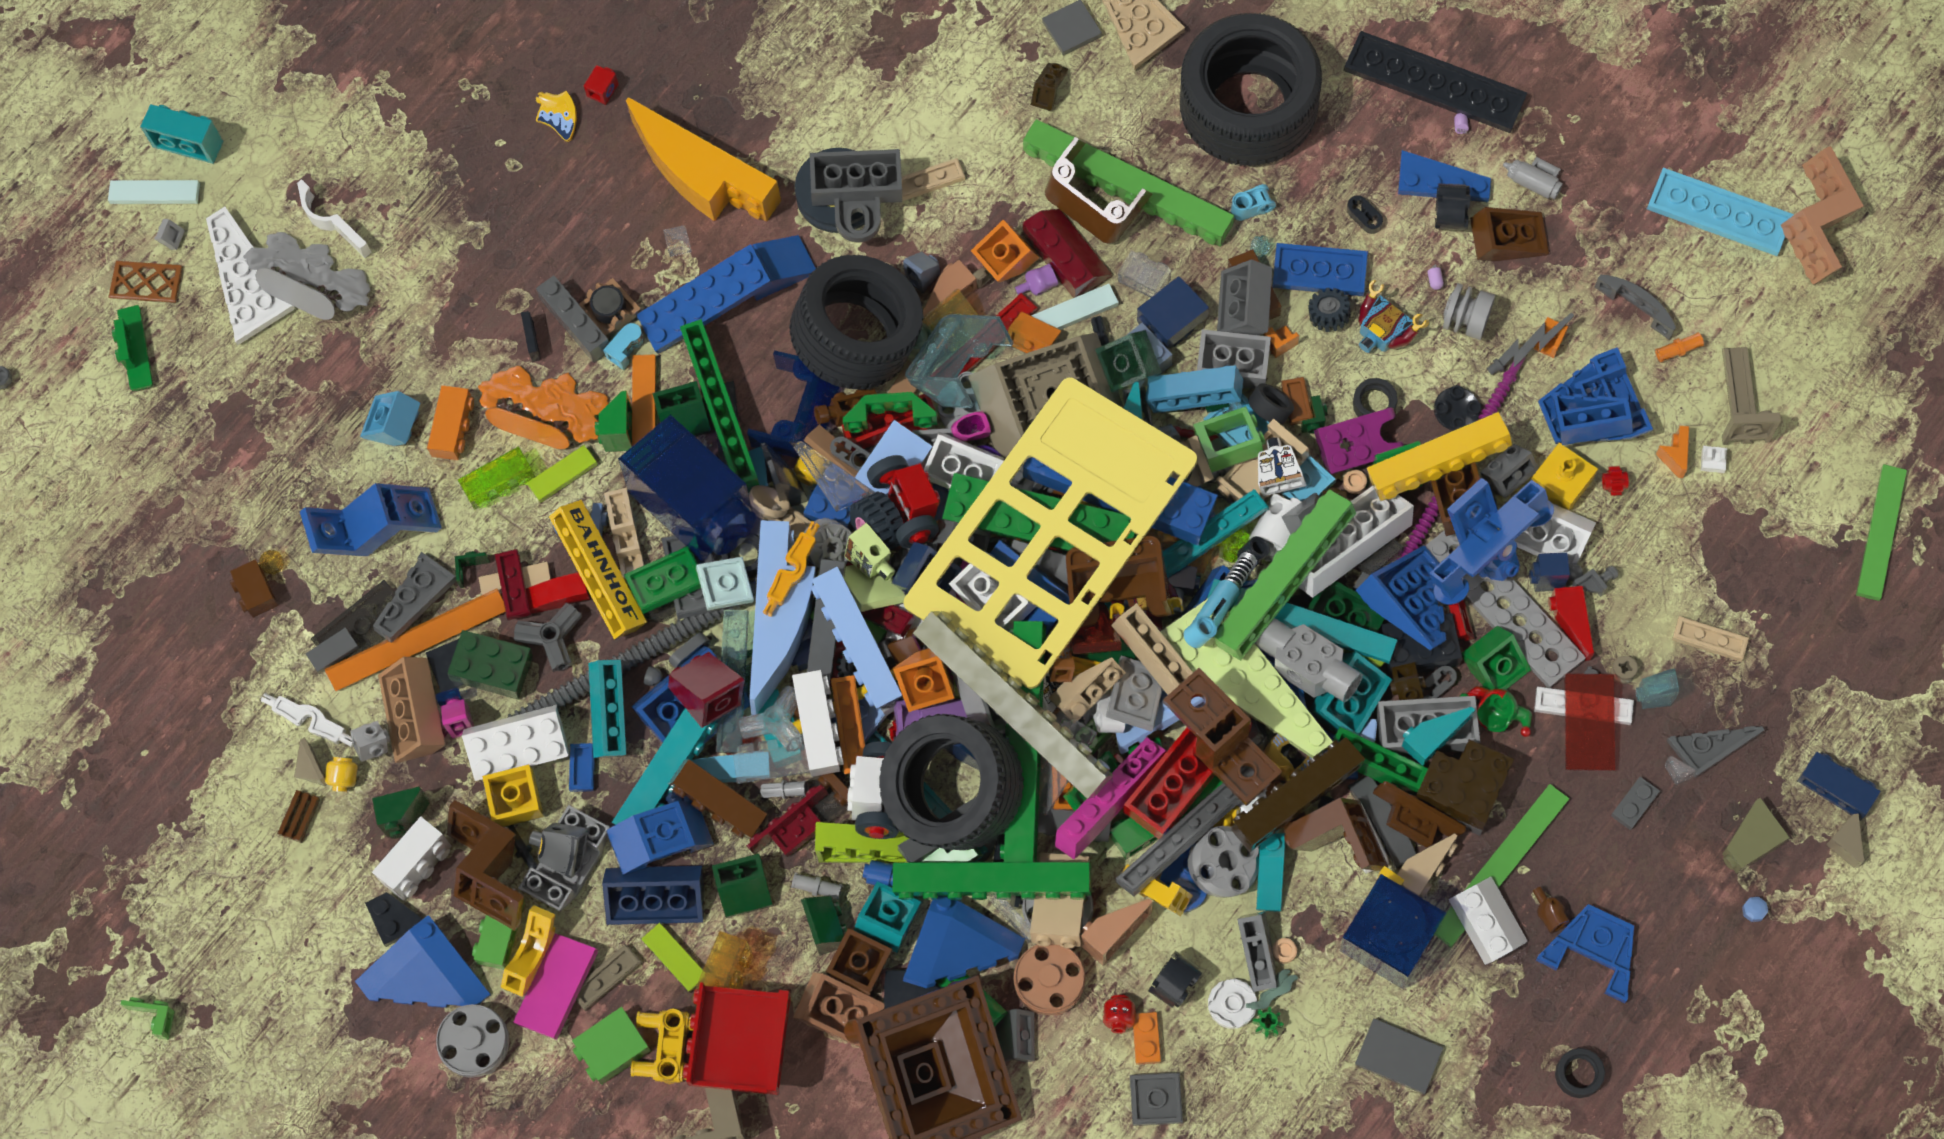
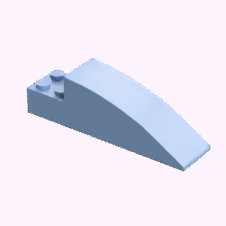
M761 520L750 685L751 715L754 716L759 713L788 672L807 629L814 602V594L810 587L814 585L812 579L816 578L815 566H807L802 580L791 588L783 605L776 606L772 617L763 613L768 603L767 594L774 582L777 571L779 569L794 571L796 569L787 563L785 559L795 543L794 530H790L789 521Z

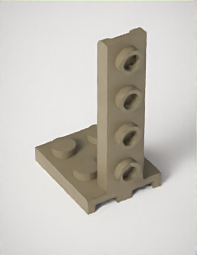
M1747 347L1723 348L1722 355L1731 418L1722 434V443L1727 445L1729 441H1741V444H1749L1752 440L1764 439L1765 443H1768L1781 422L1780 412L1772 413V411L1765 410L1756 414Z

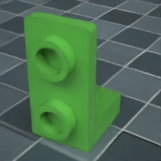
M130 997L129 1001L121 1000L120 1005L128 1010L156 1013L151 1022L152 1034L159 1039H169L175 1011L168 1006V1003L153 1001V1004L144 1003L145 1000Z

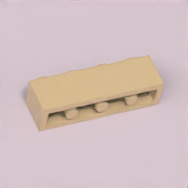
M1137 603L1118 617L1111 625L1167 695L1193 673Z

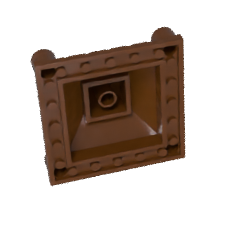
M978 975L951 982L946 987L867 1016L850 1019L846 1023L844 1028L846 1039L853 1044L860 1043L861 1050L863 1051V1057L870 1074L871 1083L889 1139H976L1023 1120Z

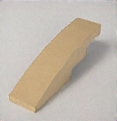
M627 488L606 492L604 496L620 570L625 580L624 574L644 566L628 491Z

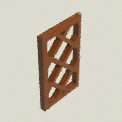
M116 261L108 298L176 303L183 267L182 265ZM121 267L133 269L124 277L119 274ZM142 269L156 270L146 279L139 271ZM166 270L176 271L175 276L169 281L162 274ZM137 274L142 282L131 289L126 281ZM160 275L165 283L154 290L149 282ZM121 284H124L129 290L125 294H115L116 288ZM145 285L152 292L148 296L135 294ZM168 287L172 290L171 297H160L158 295Z

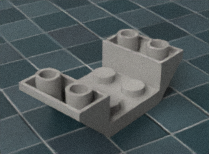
M569 805L558 823L589 829L582 870L574 877L568 878L539 863L536 870L533 868L529 869L519 886L521 891L560 912L577 897L600 859L608 837L606 831L610 828Z

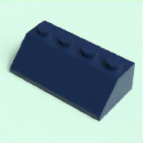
M702 866L646 867L626 875L622 874L620 868L605 869L602 887L606 925L703 923L704 880Z

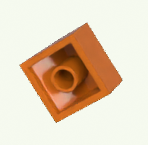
M1004 219L971 250L999 283L1024 273L1040 258L1019 233Z
M929 648L914 653L893 667L908 712L954 699V685L947 665Z

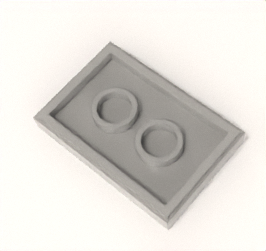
M1121 655L1118 665L1126 673L1112 687L1106 717L1152 732L1163 688L1140 661Z

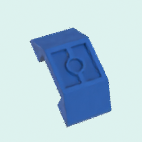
M692 800L676 801L633 815L607 829L606 832L623 875L644 869L649 862L688 849L692 853L714 845L702 812L691 805Z

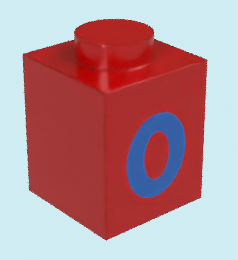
M596 65L583 87L587 97L606 105L619 83L616 73L612 69Z

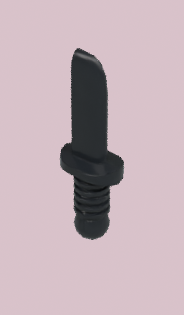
M510 825L508 828L516 834L514 844L518 850L515 853L516 857H522L529 869L533 868L536 870L538 864L530 853L533 850L532 846H526L515 827Z

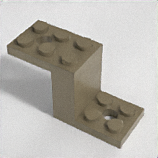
M705 1088L714 1131L702 1129L696 1131L695 1136L686 1138V1135H679L671 1138L746 1139L735 1091Z

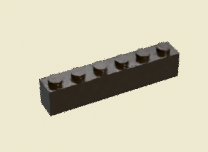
M1347 737L1340 742L1338 739L1332 742L1326 748L1328 750L1322 756L1320 754L1315 755L1309 760V766L1303 770L1301 768L1295 770L1289 776L1290 780L1288 782L1277 784L1271 790V795L1267 798L1260 797L1252 804L1253 808L1247 813L1242 811L1233 819L1234 823L1231 831L1249 852L1253 851L1362 767L1365 758Z

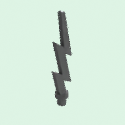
M1570 313L1546 334L1544 322L1520 349L1517 339L1499 359L1493 360L1494 363L1487 367L1488 372L1491 376L1497 371L1502 372L1504 370L1503 367L1513 357L1515 367L1538 342L1540 352L1574 317V314Z

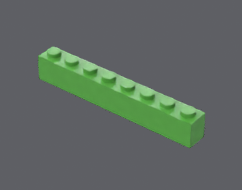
M1330 489L1318 499L1316 507L1303 518L1302 524L1297 531L1289 536L1282 550L1276 552L1273 561L1267 569L1265 568L1261 571L1255 584L1246 590L1244 598L1231 609L1229 617L1225 622L1218 626L1216 635L1213 638L1219 648L1240 661L1243 659L1356 515L1352 502Z

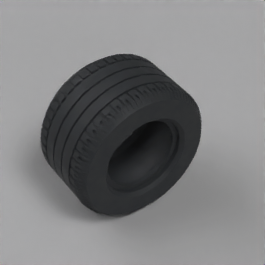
M1240 13L1239 15L1227 16L1210 24L1190 44L1181 68L1180 113L1190 137L1203 151L1209 153L1214 158L1221 159V161H1226V163L1239 164L1240 166L1265 165L1290 155L1309 136L1317 118L1322 86V69L1318 54L1302 31H1299L1291 23L1269 14ZM1242 73H1255L1272 80L1281 90L1284 102L1275 109L1264 113L1245 114L1224 106L1214 95L1219 86L1228 78Z

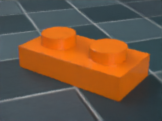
M1157 1012L1135 1014L1133 1035L1136 1065L1161 1063Z

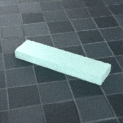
M198 180L110 181L108 201L110 204H198L200 183Z
M1106 284L1031 316L1061 330L1118 306V300L1110 284Z

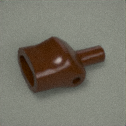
M1541 886L1533 890L1540 904L1537 909L1538 917L1544 922L1548 931L1554 933L1564 928L1569 923L1564 905L1554 897L1547 898Z

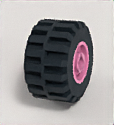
M876 491L850 506L849 516L854 532L867 523L889 550L900 546L896 538V532L904 522L897 507L888 496Z

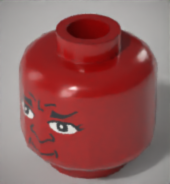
M1125 995L1111 996L1104 1003V1025L1110 1028L1111 1032L1117 1034L1125 1033L1126 1030L1132 1028L1135 1024L1136 1012L1134 1002Z

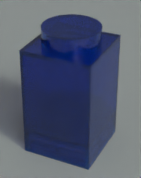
M671 414L618 458L628 493L685 546H688L701 561L712 552L717 555H724L734 550L746 539L754 527L756 514L751 507L747 484Z

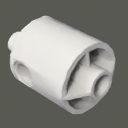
M1278 494L1272 495L1267 504L1269 509L1261 515L1249 537L1250 540L1252 537L1258 536L1265 539L1268 543L1270 552L1264 560L1272 562L1276 552L1282 550L1291 534L1282 516L1301 503L1300 500L1296 498L1288 500Z

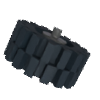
M1325 288L1326 292H1323L1322 289L1318 290V295L1314 293L1308 305L1309 317L1313 326L1316 327L1318 325V330L1321 331L1324 327L1325 332H1330V328H1333V331H1337V326L1342 329L1344 323L1347 324L1351 317L1348 296H1344L1343 291L1338 293L1336 288H1333V291H1330V288Z

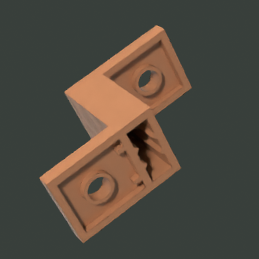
M1831 146L1823 149L1802 165L1806 176L1815 188L1816 195L1821 201L1802 209L1781 224L1785 237L1789 240L1794 249L1795 256L1800 260L1806 276L1813 285L1842 268L1822 230L1842 222L1863 207L1859 196Z

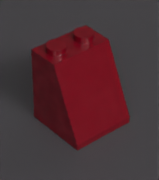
M710 652L694 657L690 663L683 667L675 668L669 674V689L701 728L741 705L744 679Z

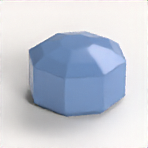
M1751 897L1742 906L1743 916L1751 922L1761 921L1768 913L1767 903L1760 897Z

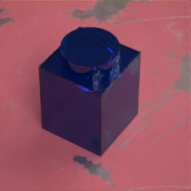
M1380 874L1343 935L1340 952L1404 990L1440 930L1447 913Z

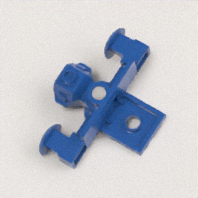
M1481 478L1447 509L1460 545L1429 573L1432 582L1435 584V598L1447 605L1461 602L1469 592V583L1463 577L1466 573L1472 577L1479 574L1482 578L1489 577L1491 580L1504 581L1507 577H1514L1518 573L1520 564L1516 553L1517 543L1514 540L1529 526L1538 527L1546 524L1554 514V506L1548 500L1546 490L1542 486L1531 480L1497 510L1489 483Z

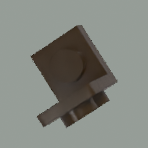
M1047 63L1034 83L1030 105L1052 111L1057 89L1066 77L1068 68L1062 67L1058 63Z

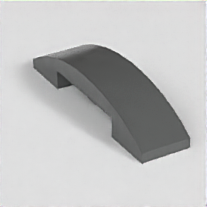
M1600 275L1595 284L1597 290L1612 300L1618 294L1653 318L1651 328L1668 340L1671 339L1676 326L1667 310L1656 298L1627 280L1609 275Z
M1365 776L1348 785V788L1354 799L1360 800L1375 831L1385 846V852L1397 870L1404 865L1407 859L1416 855V852L1407 836L1386 825L1392 807L1388 802L1373 794L1374 788L1378 785L1372 778Z

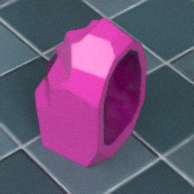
M983 411L964 415L954 422L951 427L953 436L967 442L988 437L991 433L989 422Z

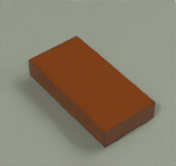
M1304 377L1282 380V392L1294 404V410L1288 417L1290 426L1301 424L1302 420L1313 418Z

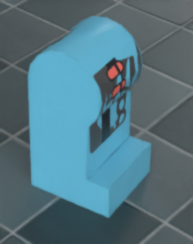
M634 323L626 324L603 350L606 358L622 370H625L629 365L627 357L643 343L644 338L640 327Z

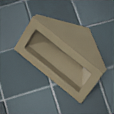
M305 737L300 739L294 777L327 786L325 774L311 744Z

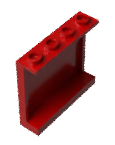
M700 982L699 989H695L693 1003L697 1004L696 1013L691 1014L690 1029H693L692 1039L688 1038L686 1052L690 1054L689 1063H685L683 1069V1078L686 1079L687 1084L694 1087L779 1095L791 1002L790 992L779 990V993L713 987L705 986L703 982Z

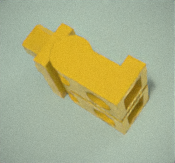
M1127 864L1124 870H1126L1130 865ZM1157 877L1138 893L1144 898L1147 896L1180 917L1193 896L1174 882H1172L1170 887H1167Z

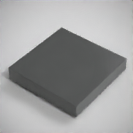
M1081 0L1042 18V23L1063 56L1102 37V32Z
M1180 1073L1130 1075L1133 1126L1183 1124Z

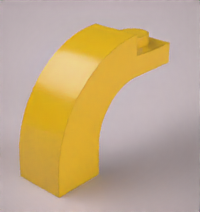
M535 905L529 910L522 942L515 956L504 969L501 988L522 997L528 991L554 937L556 929L553 927L554 913Z

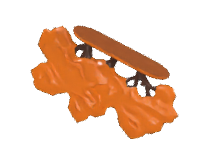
M515 366L506 371L495 373L490 381H483L478 386L482 392V397L479 401L481 406L489 408L486 410L485 415L491 424L503 431L556 449H566L569 447V439L562 432L565 430L569 431L579 443L590 439H598V436L595 434V422L599 421L594 416L598 415L609 404L607 396L603 393L588 391L576 394L574 392L576 382L569 373L560 375L557 379L544 380L540 387H533L529 373L521 366ZM510 397L513 400L514 405L512 409H509L510 405L506 406V398ZM498 399H502V404L498 403ZM517 405H522L521 408L516 409ZM527 410L533 413L534 417L530 419L515 412ZM539 421H543V422L551 421V422H553V426L548 425V424H545V423H542V422H539ZM564 421H568V425L566 427L562 426Z

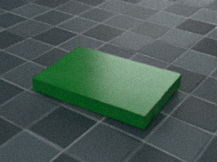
M688 546L624 574L625 580L642 614L701 588L696 570L697 562Z

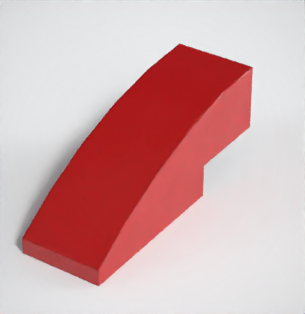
M579 572L550 579L526 588L531 614L562 608L565 603L590 599L589 591Z

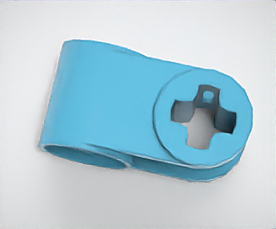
M1262 184L1235 194L1230 211L1234 218L1242 221L1272 211L1276 207V203L1271 200L1268 194V186ZM1237 205H1244L1246 208H1239Z

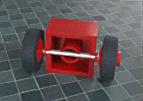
M892 455L873 464L867 471V478L870 484L877 489L890 487L888 497L895 504L903 519L904 524L896 532V538L901 547L910 549L914 542L925 544L933 539L939 531L934 517L940 503V497L938 492L933 490L930 484V476L927 471L923 470L921 463L908 466L903 456Z

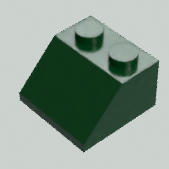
M420 786L372 798L377 826L387 837L392 839L403 837L423 815L430 804L429 798Z
M831 896L801 899L819 956L836 951L847 931L846 925H840L838 919L839 916H842L838 901L833 903Z

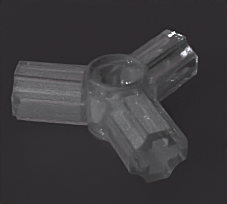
M790 686L783 687L774 705L767 708L764 713L741 717L739 719V727L742 737L745 739L772 734L788 752H795L801 748L804 738L790 721L798 706L795 689Z

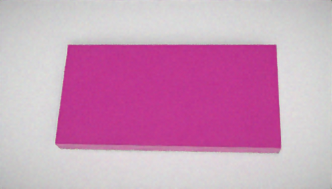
M555 933L513 1023L557 1040L598 954V950Z

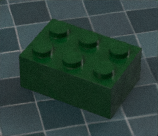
M462 630L447 674L451 681L519 700L533 655L528 647Z

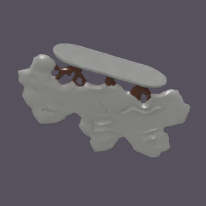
M277 232L276 234L267 235L266 244L268 248H251L243 256L247 260L249 268L257 270L255 274L256 281L266 293L317 318L329 320L334 316L335 309L331 300H335L336 306L343 311H352L357 305H368L369 298L367 294L371 289L366 282L365 272L358 269L332 271L330 267L334 262L332 257L328 255V244H311L306 249H300L295 238L285 232ZM277 266L280 267L278 272L274 270ZM304 284L313 285V286H315V287L317 288V290H315V289H313V288H311V287H309V286H307V285H304ZM320 287H324L325 290L321 292ZM330 290L338 291V294L331 296L330 294L324 295L327 291ZM338 296H341V297H342L341 300H338V299H335V298L338 297Z

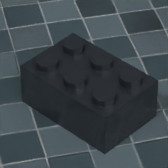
M1452 613L1444 614V622L1440 624V633H1446V641L1432 650L1427 649L1392 623L1382 624L1379 634L1397 639L1390 663H1386L1388 677H1393L1391 667L1415 662L1418 673L1435 671L1442 666L1459 667L1462 655Z

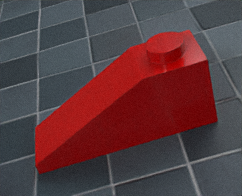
M1583 586L1554 588L1551 597H1548L1549 610L1554 612V618L1571 642L1586 657L1585 661H1591L1594 650Z

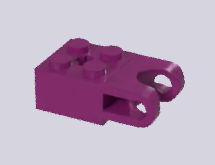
M1387 408L1314 430L1325 470L1333 474L1374 462L1375 455L1404 446V443L1400 441L1388 443L1380 435L1382 424L1394 419V408ZM1342 440L1349 443L1347 452L1345 448H1340V444L1343 443Z

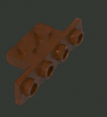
M1384 781L1374 788V795L1392 804L1386 825L1426 848L1432 845L1436 830L1448 837L1453 834L1460 836L1466 830V826L1460 824L1456 819L1439 812L1437 808L1418 800L1416 796L1404 792L1393 783Z

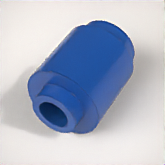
M871 860L870 864H865L863 878H866V884L875 885L878 881L892 887L893 864Z

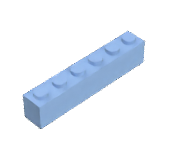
M835 567L812 579L814 585L810 588L816 600L822 599L825 607L821 608L827 621L832 619L836 627L832 629V632L838 643L843 641L846 647L843 654L849 664L854 663L857 669L854 672V676L859 685H865L868 692L864 695L870 707L875 705L878 710L902 698L903 695L839 568Z

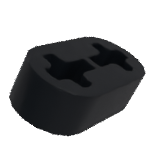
M1356 195L1348 200L1347 213L1365 232L1376 234L1381 230L1383 217L1364 197ZM1355 204L1356 206H1358L1360 204L1361 210L1358 208L1354 210L1353 205ZM1369 219H1370L1371 221L1376 220V221H1377V222H1376V226H1375L1374 224H1370V225H1369V224H1368Z

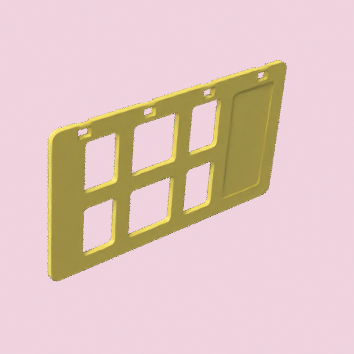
M1064 379L905 596L903 603L906 610L921 620H924L931 611H944L952 618V624L957 628L961 627L969 634L970 637L968 639L981 645L987 651L986 656L992 661L996 660L1004 667L1003 672L1006 675L1016 678L1026 688H1036L1131 557L1140 541L1146 536L1171 501L1180 485L1197 464L1196 453L1076 379ZM1030 457L1035 458L1072 482L1070 488L1053 510L1047 509L1010 485L1012 479ZM1174 472L1179 475V478L1172 486L1167 481ZM1087 494H1093L1131 518V522L1112 547L1106 546L1068 521ZM997 501H1003L1041 526L1012 567H1007L969 542L970 537ZM1132 531L1137 534V537L1129 545L1124 541ZM1057 537L1062 538L1100 563L1099 567L1070 605L1062 602L1027 579L1032 569ZM957 557L962 558L999 582V586L980 611L973 610L937 586L938 581ZM1088 591H1091L1095 596L1087 605L1082 600ZM1014 595H1020L1058 620V624L1039 649H1034L995 623ZM1048 651L1052 656L1044 665L1039 660Z

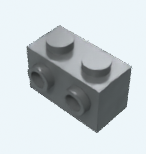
M1513 444L1494 461L1490 462L1480 473L1482 478L1489 483L1491 491L1506 498L1535 474L1539 468L1532 452Z

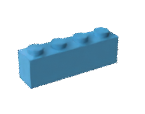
M1236 365L1148 377L1146 401L1153 413L1241 402L1243 377Z

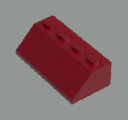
M1060 209L1041 210L1022 222L1024 237L1046 264H1050L1055 276L1073 298L1093 290L1112 277L1111 272Z

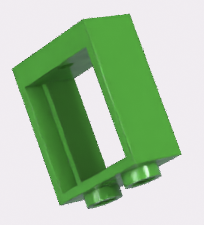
M1246 406L1193 424L1195 436L1197 435L1211 472L1258 457V453L1263 451L1262 445L1266 444L1262 432H1257L1256 430L1258 424L1255 415H1250ZM1246 424L1252 438L1251 440L1216 452L1214 451L1209 436Z

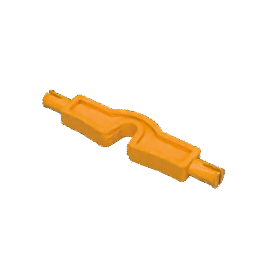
M811 521L806 533L801 532L796 542L787 553L786 562L796 569L794 571L783 569L777 571L774 582L767 594L768 603L763 610L765 615L768 614L769 617H772L776 606L783 605L791 588L804 577L807 568L806 560L816 543L814 536L820 527L818 523Z

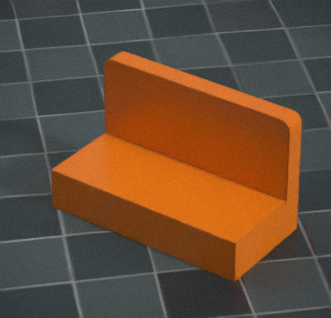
M1021 312L1009 327L1006 344L1022 352L1029 353L1053 345L1060 336L1061 330Z

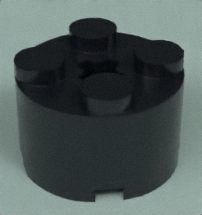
M1438 183L1435 229L1468 230L1470 186Z
M1175 950L1170 960L1166 962L1153 981V986L1148 989L1149 993L1171 1008L1181 1006L1189 994L1185 991L1188 986L1192 988L1202 975L1198 965Z

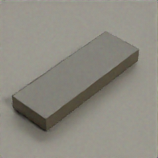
M625 944L586 977L576 1001L586 1012L642 964L641 961Z

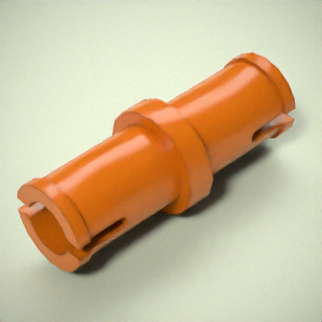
M1697 332L1681 340L1677 338L1673 340V343L1656 348L1655 354L1661 363L1678 355L1680 357L1684 356L1686 352L1704 346V341L1701 334Z

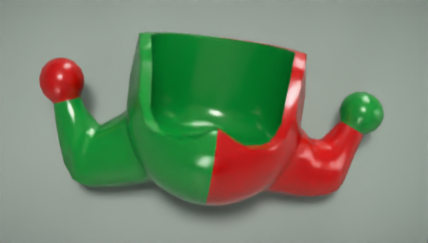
M1475 686L1468 693L1460 695V697L1475 696V699L1479 701L1476 707L1477 718L1480 725L1492 732H1502L1514 720L1519 721L1523 726L1520 732L1523 737L1530 736L1532 713L1529 709L1518 705L1515 697L1507 690H1490L1482 686Z

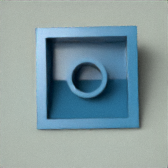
M400 391L376 395L360 437L391 446L406 444L411 437L413 423L418 418V409L421 403Z

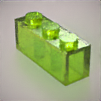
M518 446L458 479V482L473 509L476 510L477 508L488 506L497 497L508 495L512 489L519 485H526L535 475Z

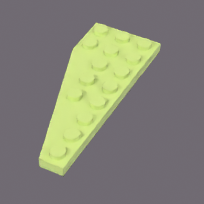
M1208 599L1161 631V634L1192 672L1200 668L1245 714L1266 725L1269 730L1288 740L1290 744L1309 757L1313 758L1315 755L1321 754L1333 742L1255 643L1241 661L1219 648L1213 637L1201 648H1193L1187 644L1184 639V630L1191 625ZM1229 611L1220 624H1223L1229 617Z

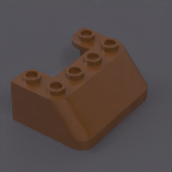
M1145 536L1140 541L1131 557L1104 595L1098 600L1080 628L1092 627L1099 621V603L1146 597V606L1151 615L1155 617L1172 615L1169 582L1163 551L1156 537ZM1135 538L1125 539L1124 542L1131 545ZM1116 541L1104 542L1103 544L1112 547ZM1076 547L1071 548L1066 554L1070 604L1074 602L1100 565L1097 560ZM1088 591L1082 602L1088 605L1095 594Z

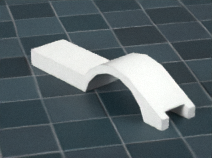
M302 179L297 183L302 207L313 225L322 230H336L364 258L372 253L367 243L339 215L321 217L311 212V203L314 195L310 192V187Z

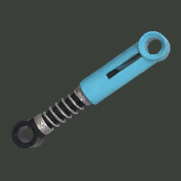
M1258 536L1252 537L1238 550V559L1224 580L1218 583L1191 625L1184 630V639L1189 646L1201 648L1216 635L1218 626L1238 598L1239 590L1243 583H1245L1253 569L1269 555L1270 547L1265 539Z

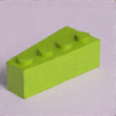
M816 822L815 852L819 863H870L871 860L884 863H908L898 851V845L909 838L905 837L904 833L898 832L897 836L890 839H873L858 834L855 830V825Z

